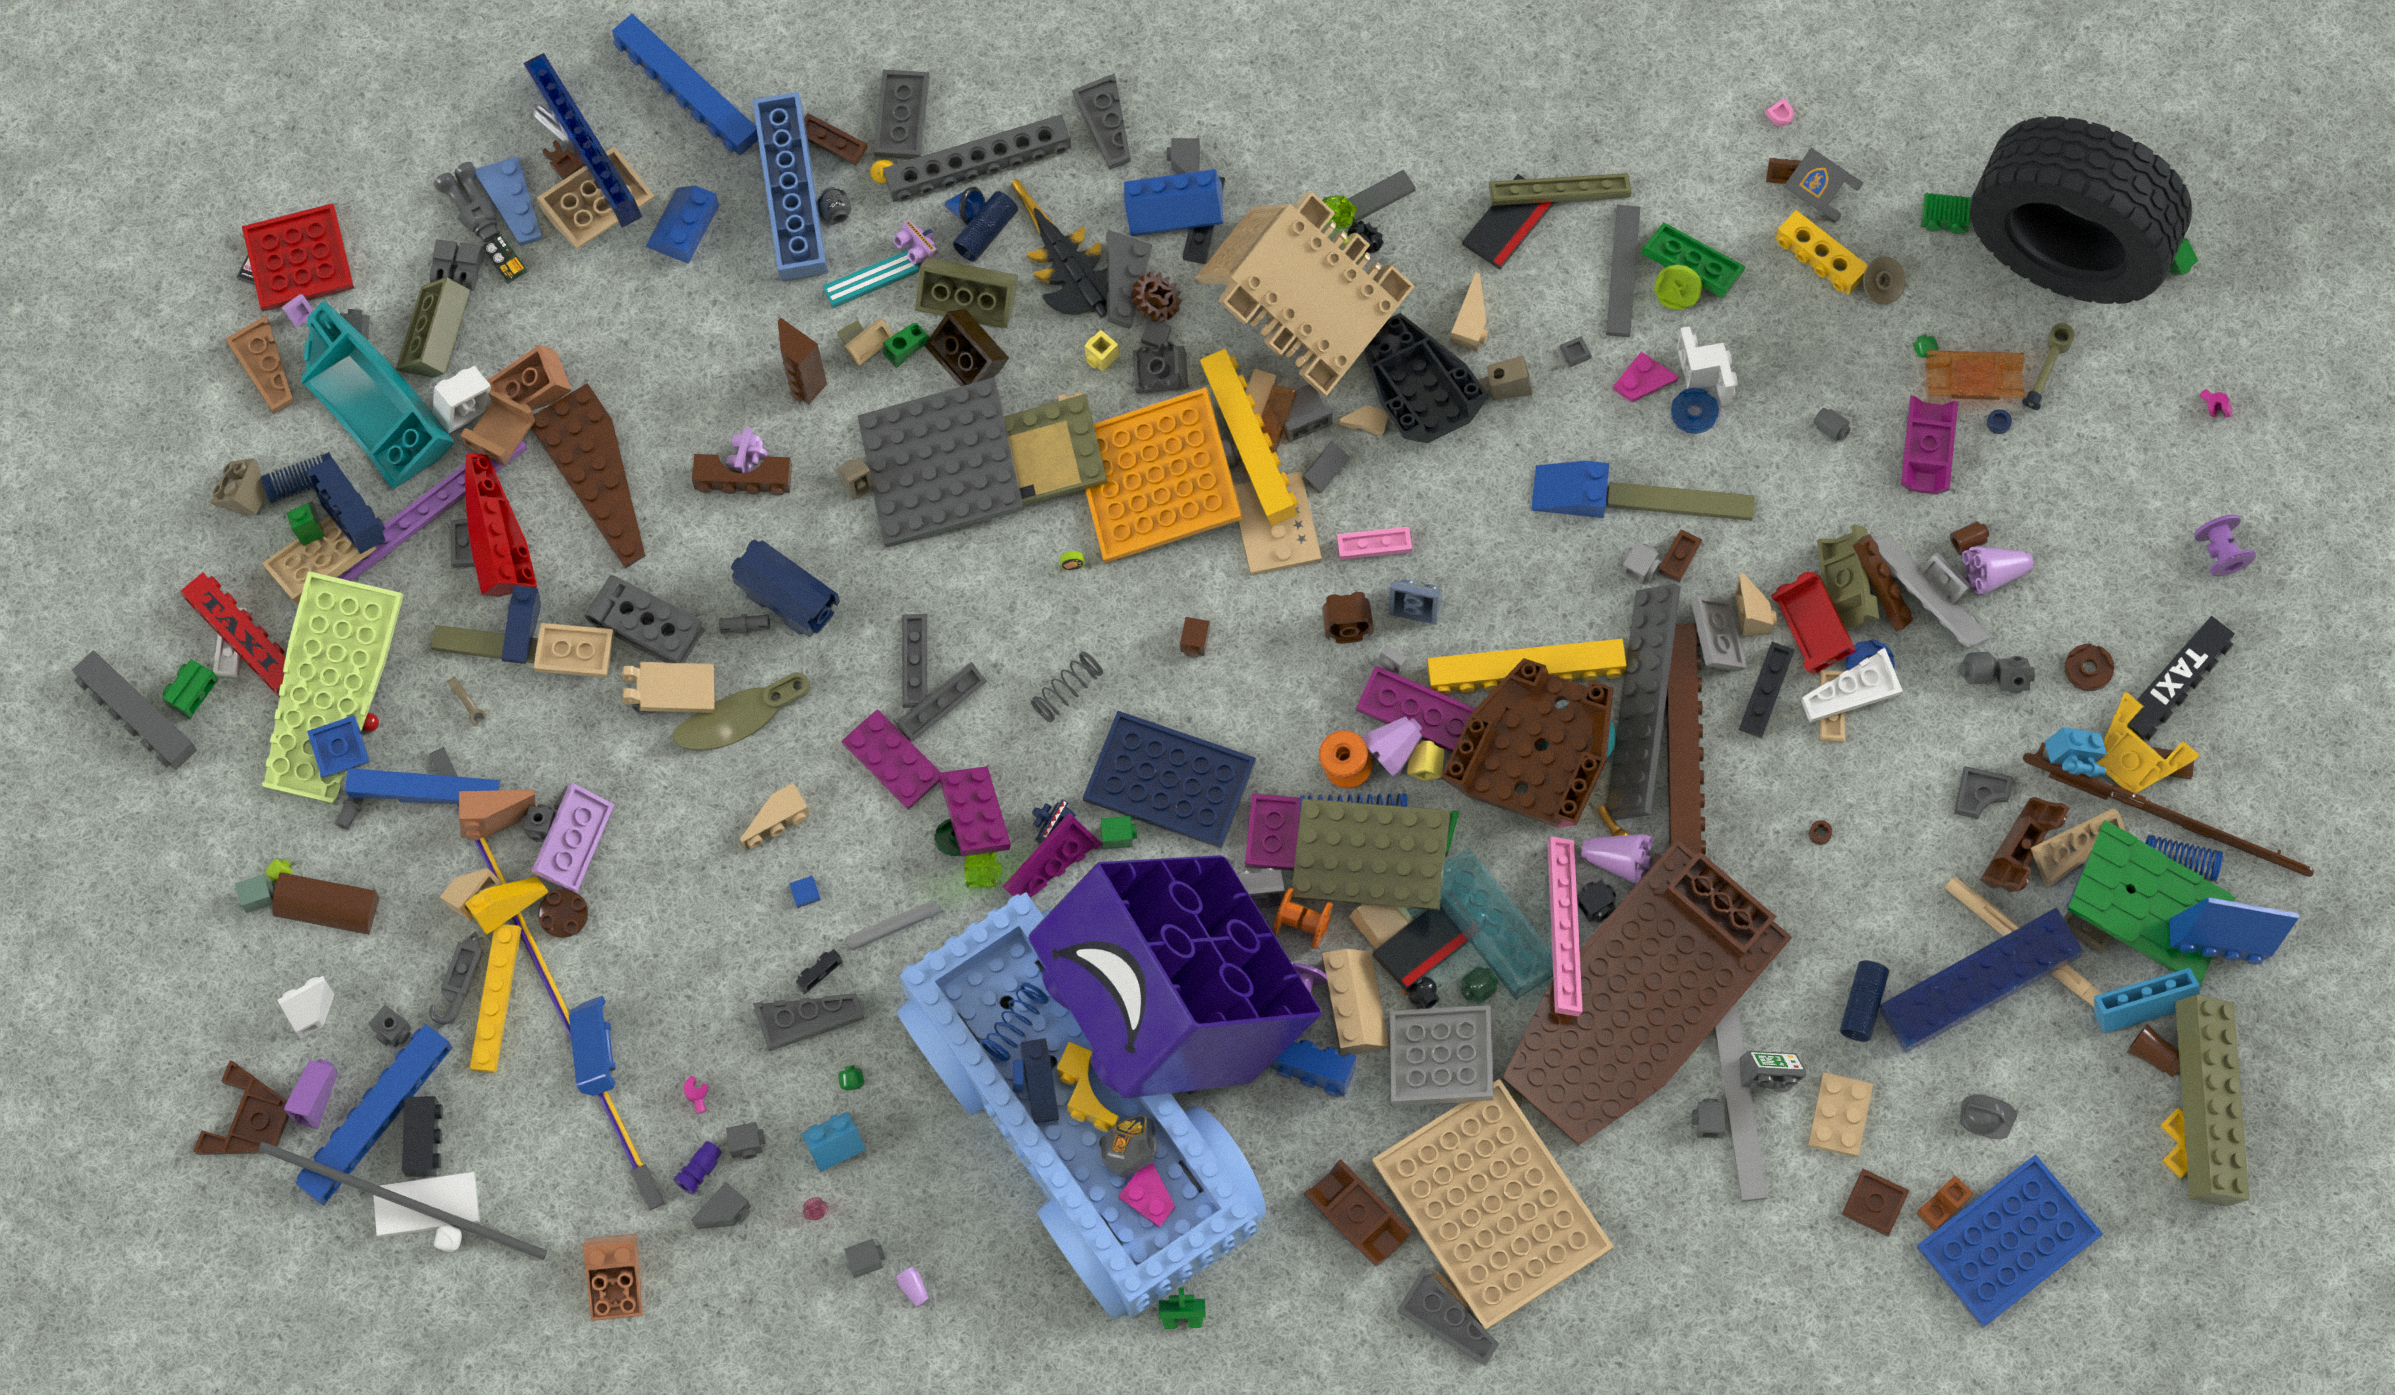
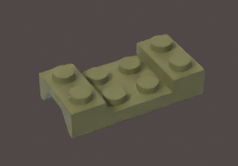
M1856 524L1851 526V533L1842 537L1817 540L1822 581L1847 632L1879 619L1877 597L1870 594L1868 576L1852 546L1861 537L1868 535L1867 528Z

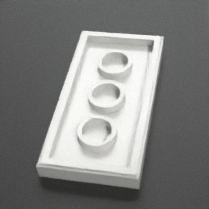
M474 1172L380 1185V1187L466 1220L480 1223L476 1176ZM373 1195L378 1238L435 1230L441 1226L450 1225Z

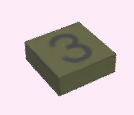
M857 320L837 331L844 345H846L864 329Z

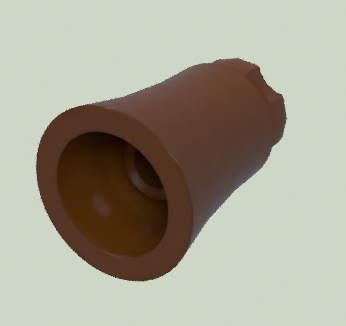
M2146 1024L2127 1050V1053L2142 1059L2162 1073L2166 1072L2171 1077H2174L2180 1069L2179 1050Z

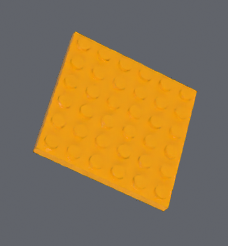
M1206 387L1094 424L1108 483L1085 489L1105 563L1243 519L1209 392Z

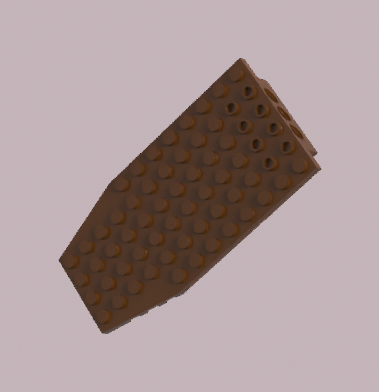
M1676 839L1579 950L1582 1013L1580 1016L1555 1013L1553 980L1547 987L1502 1080L1579 1146L1662 1089L1790 941L1792 936L1773 921L1776 916L1710 859L1700 851L1695 855Z

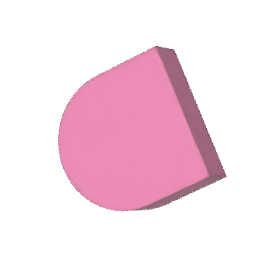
M1783 98L1767 109L1765 114L1775 125L1786 126L1793 120L1794 110Z

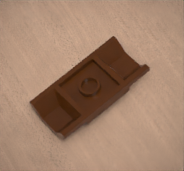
M1341 1159L1318 1184L1304 1192V1195L1319 1209L1321 1214L1375 1267L1391 1256L1412 1233V1230Z

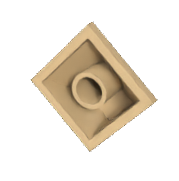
M1744 573L1739 574L1735 596L1742 637L1772 633L1773 625L1777 624L1775 610L1771 611L1770 602Z

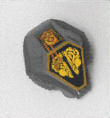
M1142 1115L1134 1116L1115 1123L1107 1135L1101 1138L1103 1163L1113 1175L1127 1177L1142 1168L1144 1169L1154 1161L1158 1151V1141L1154 1137L1156 1130L1153 1120Z

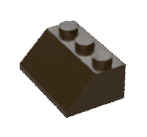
M966 309L948 311L924 345L960 387L995 377L1009 359L1005 352Z

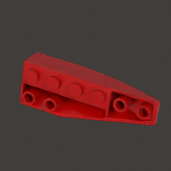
M467 453L465 462L467 523L481 595L495 597L509 595L513 593L514 586L536 588L537 583L526 539L488 455Z

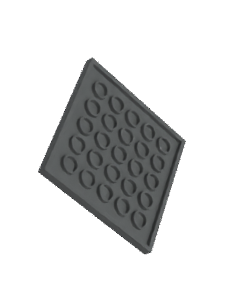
M995 377L857 415L866 460L873 481L872 489L882 537L886 547L1025 510Z

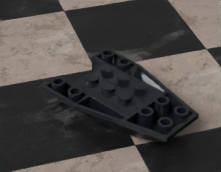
M1402 313L1390 317L1364 349L1381 407L1403 439L1430 443L1469 424L1489 398L1488 393L1465 362Z

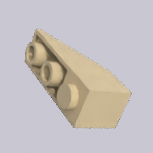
M794 783L773 793L740 838L744 850L749 847L750 849L758 847L763 843V839L782 834L786 827L791 824L798 825L806 820V816L810 815L808 807Z

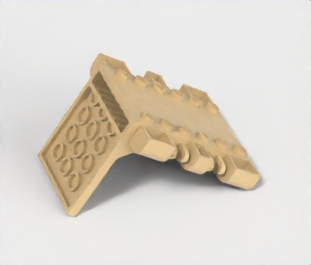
M1306 192L1293 206L1291 204L1252 206L1194 279L1200 284H1225L1228 286L1218 302L1241 323H1247L1250 320V324L1254 327L1264 316H1267L1269 320L1261 329V334L1263 336L1267 335L1264 343L1277 355L1285 353L1284 355L1288 358L1301 347L1304 351L1295 361L1298 367L1302 366L1299 375L1321 395L1327 396L1415 286L1393 265H1386L1380 270L1381 265L1376 262L1367 272L1362 270L1370 259V255L1367 252L1364 253L1370 244L1358 233H1352L1346 238L1347 233L1344 231L1339 232L1331 241L1328 236L1334 231L1336 223L1334 221L1328 223V221L1335 212L1313 192Z

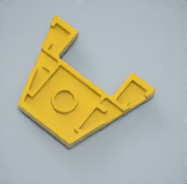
M2125 692L2113 717L2108 733L2104 738L2107 755L2096 763L2099 766H2104L2106 774L2123 789L2137 794L2195 761L2201 755L2184 741L2177 746L2167 759L2159 755L2128 728L2130 721L2144 706L2128 692Z

